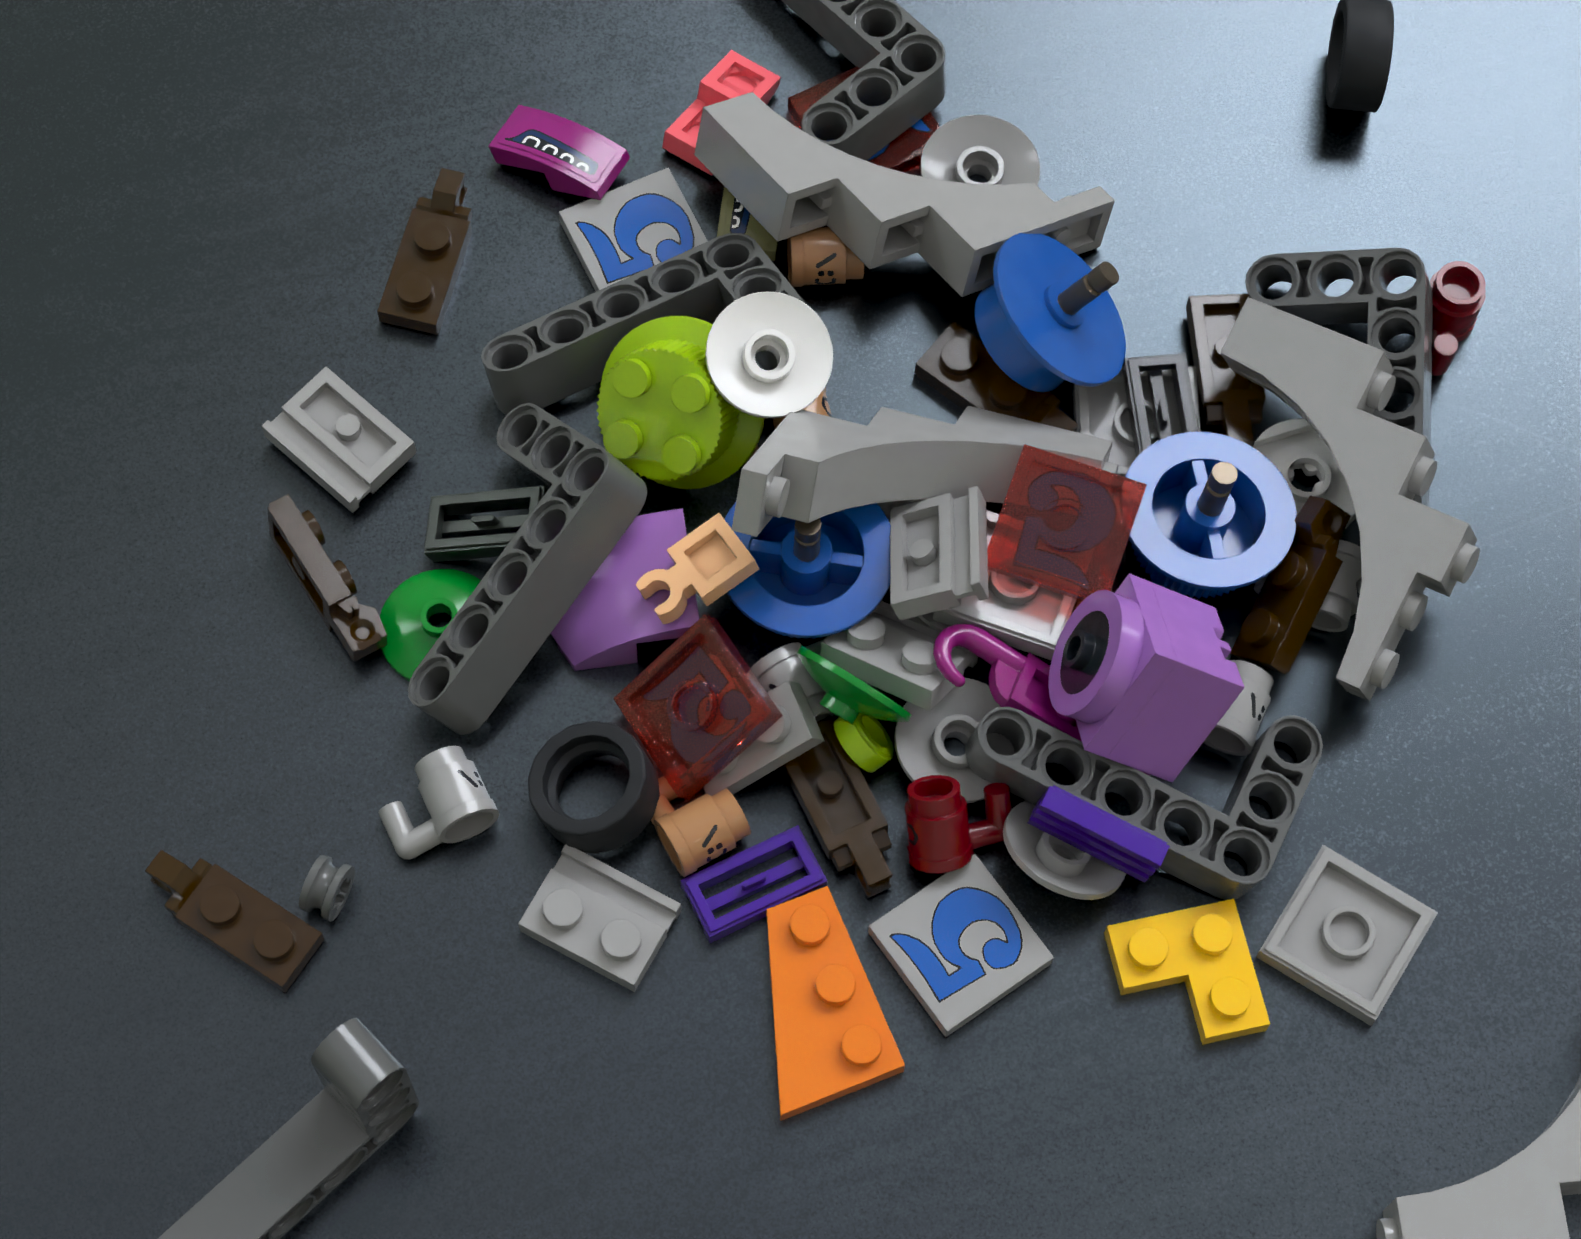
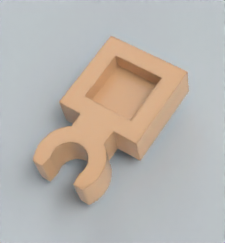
M717 513L667 549L670 558L675 563L674 566L668 570L654 569L645 573L637 581L636 587L644 599L651 597L659 590L670 591L669 598L654 609L663 624H668L683 614L687 606V599L697 593L704 604L709 606L758 571L759 567L756 560L734 531H732L728 523L720 513Z

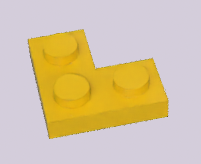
M1234 899L1117 923L1106 927L1104 935L1121 995L1185 982L1202 1045L1259 1033L1268 1029L1270 1025L1269 1017Z

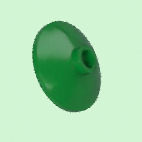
M434 569L410 577L390 594L380 614V619L387 633V645L383 648L381 647L394 671L410 682L415 669L449 625L448 623L443 627H434L428 623L430 617L436 613L445 612L452 617L451 622L480 583V579L459 570Z
M803 646L798 650L797 654L811 677L826 692L819 704L850 724L854 723L859 714L891 722H909L912 714L884 694L817 653Z

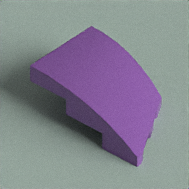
M683 508L638 515L550 633L557 642L558 649L574 671L638 663L637 643L700 635L696 594L687 599L686 609L678 619L671 623L663 624L654 609L669 598L670 591L659 590L651 597L644 599L636 587L637 581L645 573L654 569L668 570L675 565L667 549L687 535Z

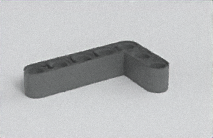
M781 0L859 69L809 107L803 115L801 122L802 131L836 149L867 161L943 101L946 94V53L944 45L896 1Z
M728 233L497 336L483 348L481 359L496 406L502 413L508 414L512 409L525 403L535 404L540 408H544L601 382L606 362L616 345L631 330L650 320L665 316H688L713 324L719 314L733 301L756 292H779L795 297L802 302L804 300L753 238L742 233ZM763 350L755 354L756 360L764 370H772L777 367V359L773 353Z
M1404 248L1271 254L1255 261L1247 271L1245 279L1246 290L1250 298L1318 325L1368 323L1367 344L1385 351L1394 369L1392 375L1396 377V382L1391 396L1402 392L1414 396L1410 407L1403 412L1391 413L1383 409L1382 411L1374 410L1373 415L1422 434L1431 443L1433 292L1426 268L1418 254ZM1411 276L1416 279L1414 285L1404 293L1394 294L1386 291L1390 282L1397 277ZM1350 279L1353 281L1349 291L1341 296L1333 297L1325 294L1327 287L1335 280ZM1282 281L1291 283V288L1281 298L1274 300L1264 298L1265 292L1274 283ZM1409 334L1415 337L1414 343L1404 352L1391 353L1385 350L1389 340L1396 335ZM1430 487L1423 496L1415 494L1413 500L1429 507Z
M531 403L517 406L504 417L498 428L496 436L497 445L503 452L550 488L415 669L408 686V698L413 705L460 735L474 732L489 718L637 517L647 497L645 482L611 453L542 408Z
M997 707L987 712L968 739L965 752L967 762L974 773L990 783L1007 784L1010 788V793L1033 805H1036L1049 786L1055 785L1167 842V845L1170 847L1159 869L1214 897L1230 900L1239 899L1246 895L1271 870L1320 760L1323 743L1321 734L1316 726L1306 718L1290 715L1283 716L1274 721L1255 741L1251 753L1247 755L1222 812L1137 769L1086 751L1082 741L1021 710L1011 707ZM992 733L1004 735L1012 743L1014 754L1007 756L997 754L987 743L986 735ZM1279 741L1291 747L1296 755L1297 763L1292 764L1281 759L1275 751L1274 742ZM1057 763L1064 766L1071 774L1073 784L1063 786L1055 783L1048 776L1045 764ZM1114 792L1124 797L1130 805L1131 815L1122 816L1114 813L1105 801V793ZM1249 796H1256L1266 801L1271 808L1272 819H1264L1255 814L1250 807ZM1164 822L1177 823L1183 827L1188 834L1189 845L1181 846L1172 842L1165 833ZM1224 852L1236 853L1244 860L1248 871L1247 876L1236 875L1228 869L1224 862Z
M358 1018L349 1019L341 1024L320 1043L311 1057V1063L324 1089L157 1239H280L400 1130L415 1113L419 1106V1100L406 1068Z

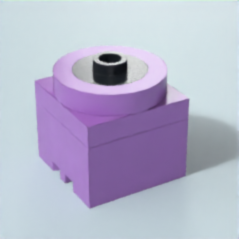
M1130 573L1115 593L1109 590L1096 591L1086 597L1074 610L1057 641L1048 680L1049 697L1053 708L1059 714L1076 720L1084 750L1172 783L1245 687L1236 663L1226 659L1231 649L1229 643L1221 640L1224 629L1215 607Z

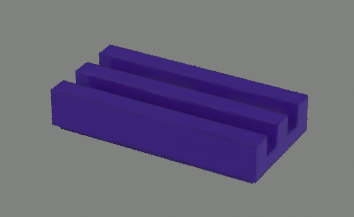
M1055 785L1048 787L1036 803L1027 822L1144 883L1161 866L1170 847L1167 845V842Z
M798 825L680 880L681 889L686 898L689 899L697 920H700L709 944L765 918L767 909L823 888L828 883ZM792 848L795 849L798 856L705 900L701 891ZM806 870L807 876L715 919L714 913Z

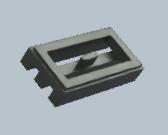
M546 486L431 496L424 554L433 562L499 557L516 534L514 532L520 529L548 491V488ZM529 509V514L503 517L482 515L473 516L469 520L444 522V516Z

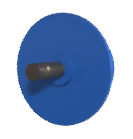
M1018 233L1006 240L1000 246L995 256L993 267L994 283L983 289L975 302L977 330L994 362L1012 380L1027 389L1037 392L1052 391L1065 380L1087 387L1100 386L1112 380L1120 372L1126 355V339L1122 321L1114 301L1107 291L1119 281V274L1116 268L1111 263L1104 261L1092 270L1082 258L1067 246L1043 234Z

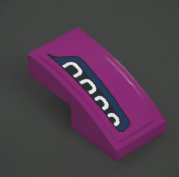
M523 105L516 107L488 146L496 163L542 172L545 174L552 190L597 200L602 199L630 159L625 148L605 136L574 121Z

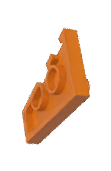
M828 886L767 909L766 920L780 1121L904 1072L905 1063Z

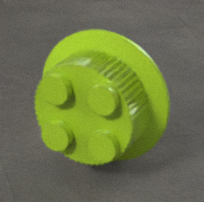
M665 316L650 320L631 330L611 352L603 371L601 387L599 388L600 394L597 395L599 401L596 403L599 407L596 411L599 413L597 419L600 421L598 426L602 428L600 433L603 434L605 449L615 458L621 460L626 467L632 469L634 473H639L640 477L645 476L647 479H651L659 484L679 489H697L711 486L733 475L753 454L764 425V418L744 413L728 403L712 383L706 365L705 350L708 334L713 324L688 316Z

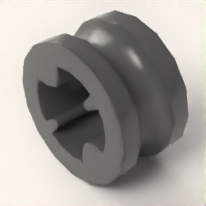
M325 854L320 855L312 865L301 889L299 897L300 910L311 912L314 908L321 910L322 919L330 922L334 921L344 907L351 891L355 877L354 866L346 863L337 868L333 866L332 857Z

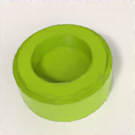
M859 714L853 724L846 722L840 717L834 721V730L843 749L865 771L873 773L893 758L894 748L885 728L876 718Z

